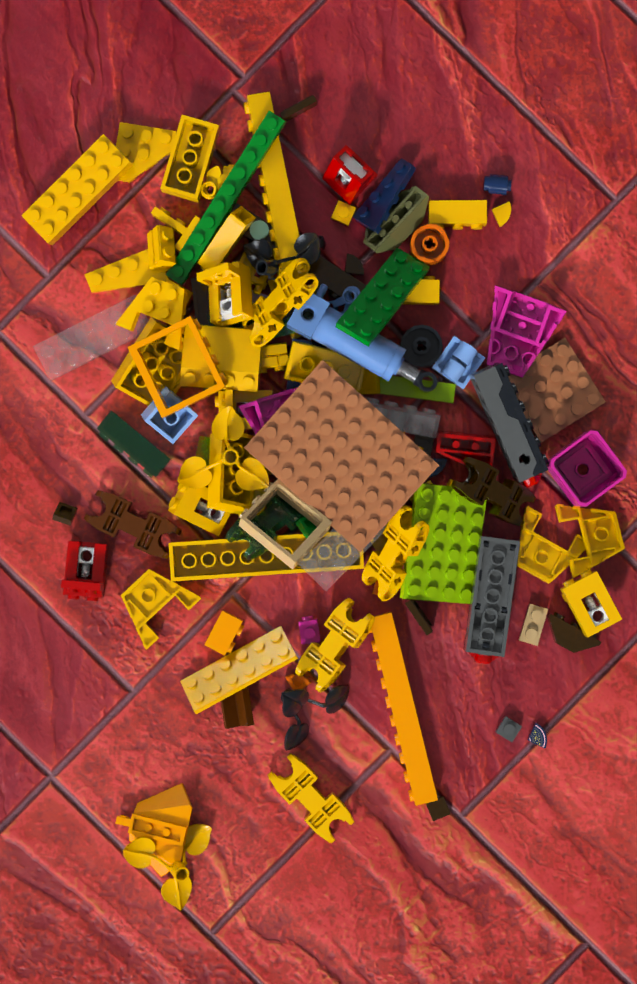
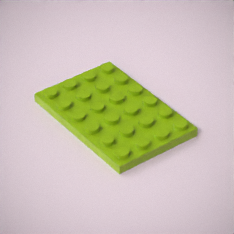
M423 483L417 489L413 497L411 527H414L419 521H425L430 529L426 542L418 556H408L404 564L406 576L401 586L400 598L470 604L480 536H482L487 500H485L483 506L474 504L460 496L451 486Z

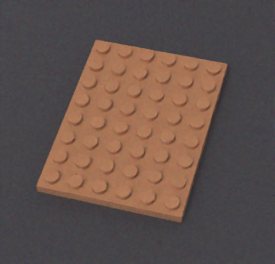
M323 360L244 447L301 500L313 506L331 520L332 524L330 526L359 552L369 544L439 466Z

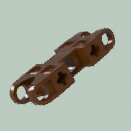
M97 490L95 495L102 498L101 500L105 503L106 510L101 516L86 514L84 519L88 523L112 537H116L119 530H122L137 537L133 547L150 555L169 559V553L165 552L164 548L160 545V537L164 533L172 532L180 535L181 529L153 512H149L145 520L129 512L132 502L115 494Z

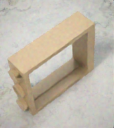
M277 479L274 483L271 482L268 488L264 489L265 493L262 496L258 495L253 500L252 507L249 510L247 508L244 509L239 516L241 518L239 526L293 570L329 531L332 521L313 506L306 504L283 482ZM276 494L317 526L293 554H290L251 522Z

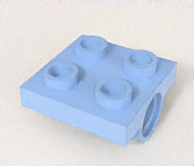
M454 336L432 368L461 389H464L470 381L469 375L477 371L485 357L478 353L471 345Z

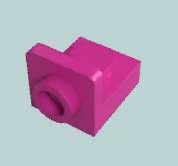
M313 616L302 617V621H298L301 644L321 642L317 618L313 619Z

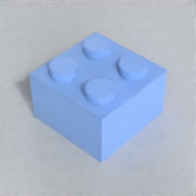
M167 386L161 391L168 408L183 401ZM152 401L142 412L141 416L145 422L174 444L198 417V414L192 407L188 406L162 418L154 401Z

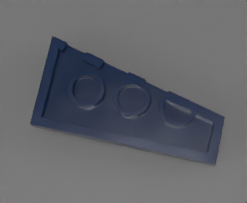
M401 158L353 215V218L379 234L382 229L380 225L390 215L388 211L399 200V192L406 188L416 170L414 165Z

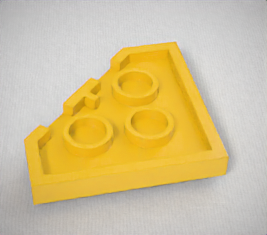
M120 122L116 147L134 165L118 181L130 183L144 171L156 165L165 156H168L171 153L177 132Z

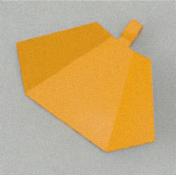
M181 783L137 803L131 818L125 815L117 816L115 824L129 827L130 842L139 837L150 838L156 848L153 854L168 865H171L176 861L181 862L193 807L185 787ZM151 858L150 865L161 877L170 872L157 860Z

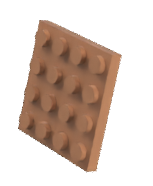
M566 338L539 353L523 378L514 374L508 376L510 382L516 385L518 390L516 396L519 401L523 402L526 409L524 415L527 419L531 420L534 427L532 431L538 437L540 443L606 402Z

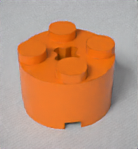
M426 224L419 227L413 233L410 241L411 256L428 266L436 265L442 261L449 249V239L446 232L435 224ZM428 241H431L434 247L428 249L426 244Z

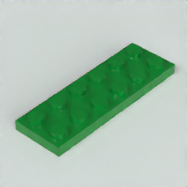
M396 248L336 322V328L369 347L423 279L430 266L403 250Z

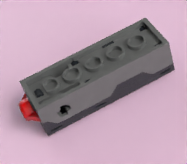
M494 363L470 374L469 377L514 480L523 482L524 486L530 487L539 483L542 473L548 470L547 465L549 462L546 455L540 452L539 447H541V443L538 437L534 436L531 431L534 429L531 420L527 419L524 415L526 411L525 406L516 396L518 394L516 385L511 383L508 378L511 374L507 365ZM520 455H524V460L522 462L519 461Z
M480 536L463 649L477 663L490 664L499 656L505 657L520 541Z

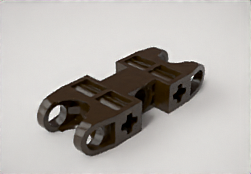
M465 456L463 462L466 464L465 466L469 472L468 478L464 482L453 480L451 487L460 496L474 504L483 506L485 500L492 503L488 513L501 521L522 527L524 521L519 513L520 506L524 502L534 504L536 500L535 495L514 480L505 479L503 484L496 480L499 470L486 462Z

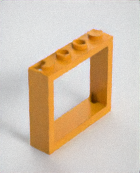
M192 316L128 346V350L162 418L227 387L225 384L228 382L226 376L217 367L219 361L215 354L211 355L208 349L211 345L207 337H203L200 332L202 326L198 319H194ZM189 325L217 384L168 408L140 348Z

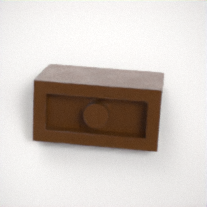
M248 687L221 701L225 729L254 725Z

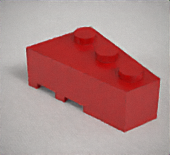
M437 430L435 451L464 465L466 464L463 460L467 456L486 462L493 467L496 439L494 436Z

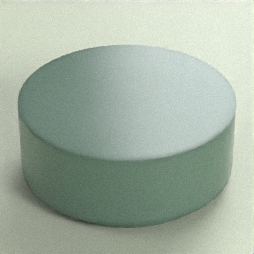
M257 220L251 224L250 234L255 240L265 239L269 234V227L264 221Z

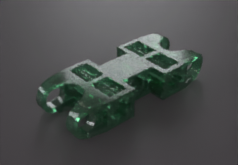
M276 494L266 504L267 509L258 516L256 515L251 522L277 542L276 532L286 525L293 531L298 527L296 522L304 516ZM239 518L229 529L226 539L229 542L247 540L250 543V547L245 551L244 557L247 560H253L263 555L268 549L239 526L241 519Z

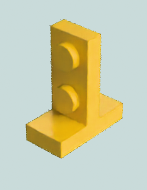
M154 207L151 212L153 217L166 226L173 228L175 232L181 235L175 245V250L180 253L199 223L200 218L195 215L186 228L185 222L179 218L176 220L169 216L171 213L163 207L160 209Z

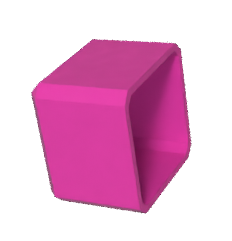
M593 430L584 432L549 458V464L547 465L548 472L571 503L578 507H587L625 479L627 470L599 432ZM580 464H584L588 468L585 475H580L577 471Z

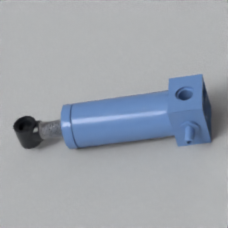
M321 284L317 293H313L299 310L295 308L287 323L288 329L310 341L313 339L388 382L393 374L400 373L404 378L411 379L413 385L423 392H430L437 386L436 375L423 369L418 370L404 361L405 348L380 334L368 347L336 328V322L343 314L330 307V303L323 299L328 289V286L325 284ZM311 312L314 317L307 320L303 317V314ZM424 377L431 378V387L423 386L422 379Z

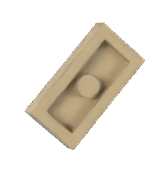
M533 604L528 605L519 641L538 646L548 609Z

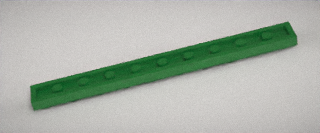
M268 111L178 254L176 264L170 267L166 273L168 277L182 286L185 284L197 262L286 124L285 120Z

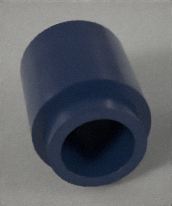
M490 174V176H485L483 191H488L490 194L506 195L507 191H511L512 180H508L506 175Z

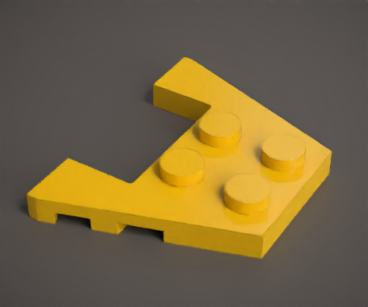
M151 277L116 322V325L134 331L140 313L173 325L183 320L186 314L187 290ZM184 327L168 334L164 344L182 351Z
M564 504L555 505L559 523L578 519L587 557L568 561L572 578L579 576L581 573L625 549L616 512L593 508L585 509L578 506H564Z
M526 506L523 516L524 524L521 528L517 566L549 584L569 566V560L578 558L586 550L583 537L577 534L568 551L534 532L542 514Z
M148 569L121 594L146 650L160 638L147 622L174 596L188 610L202 599L199 595L151 569Z

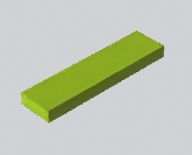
M391 376L388 382L379 377L380 393L378 394L452 404L454 402L456 384L438 382L434 390L423 392L413 385V381L411 382L407 378ZM422 380V384L425 387H431L432 381Z

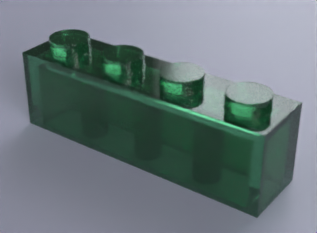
M110 411L97 427L100 431L99 436L106 441L110 439L114 442L113 447L121 454L125 451L129 455L128 459L136 466L138 464L144 467L143 472L151 478L153 475L158 478L172 461V459L113 411Z

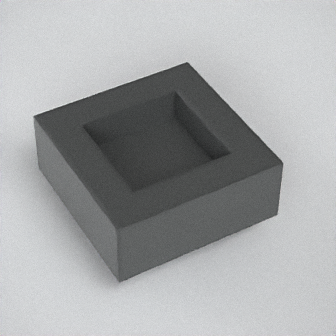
M504 716L495 732L513 742L522 726Z

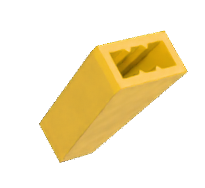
M242 206L234 210L197 262L201 265V269L204 271L206 268H213L223 263L256 217Z

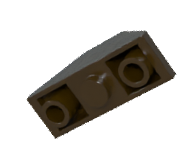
M556 612L553 615L548 613L547 619L553 640L558 645L575 653L601 644V641L597 640L598 635L594 634L590 637H585L578 624L573 621L570 624L563 621L565 617Z

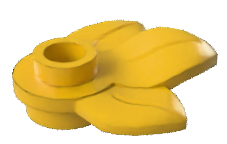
M219 166L211 168L207 172L206 181L201 187L202 196L209 200L214 199L229 174H221ZM209 187H213L214 191L209 194Z

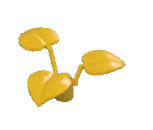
M232 406L221 410L212 423L214 438L217 440L225 439L227 450L221 455V460L206 466L205 460L201 457L193 456L186 459L181 466L177 479L178 483L182 486L193 489L207 486L212 480V474L208 469L224 463L225 465L236 464L240 468L235 474V480L240 488L253 491L269 487V477L265 467L255 458H246L242 465H240L238 452L232 449L229 444V440L236 441L244 433V423Z
M194 824L188 827L182 862L176 861L168 865L153 854L156 849L155 844L147 837H139L124 847L123 855L126 861L136 868L148 867L151 863V858H153L170 870L174 878H169L163 883L161 895L166 902L182 910L189 899L192 889L189 870L186 868L185 852L187 851L190 855L201 854L209 844L212 828L204 824Z

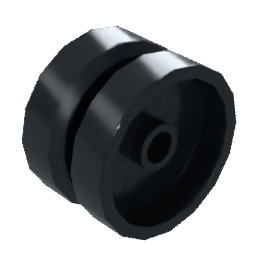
M417 325L408 329L400 342V346L406 349L403 355L404 361L417 369L428 368L435 364L443 348L442 339L438 332L426 325ZM422 344L424 350H417L418 345Z

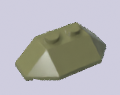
M417 186L399 192V200L388 211L390 215L380 225L382 228L380 233L377 234L366 227L364 244L376 253L398 248L422 223L429 200L428 194Z

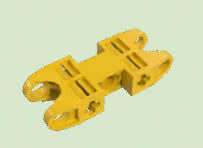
M298 258L291 262L275 279L277 287L267 298L260 296L253 304V318H251L254 320L252 325H246L251 319L242 321L244 328L253 329L249 337L253 346L261 347L272 340L285 326L282 319L293 307L299 310L317 289L319 282L314 274L308 273L310 264L307 259ZM299 264H305L301 270H296ZM308 280H314V282L311 285L306 286L305 283ZM263 335L260 341H254L256 337Z
M407 505L402 506L389 520L383 531V534L388 538L383 550L372 552L362 573V581L368 586L378 580V597L381 601L390 600L401 588L406 576V572L402 567L407 557L418 556L430 528L425 521H419L414 527H411L413 510Z
M351 598L345 599L334 609L324 623V626L331 631L321 645L311 642L296 667L295 673L300 677L311 669L317 671L318 684L315 689L320 693L330 687L346 667L339 659L348 646L359 648L369 634L375 617L369 613L363 619L355 622L351 616L354 601Z
M290 753L287 758L292 763L293 773L291 776L284 778L280 775L277 776L271 771L268 777L277 792L289 805L296 799L303 804L310 812L304 818V821L319 836L332 844L336 839L331 834L330 823L335 819H340L352 825L355 821L345 804L333 792L325 798L313 785L318 779L316 773L304 761Z

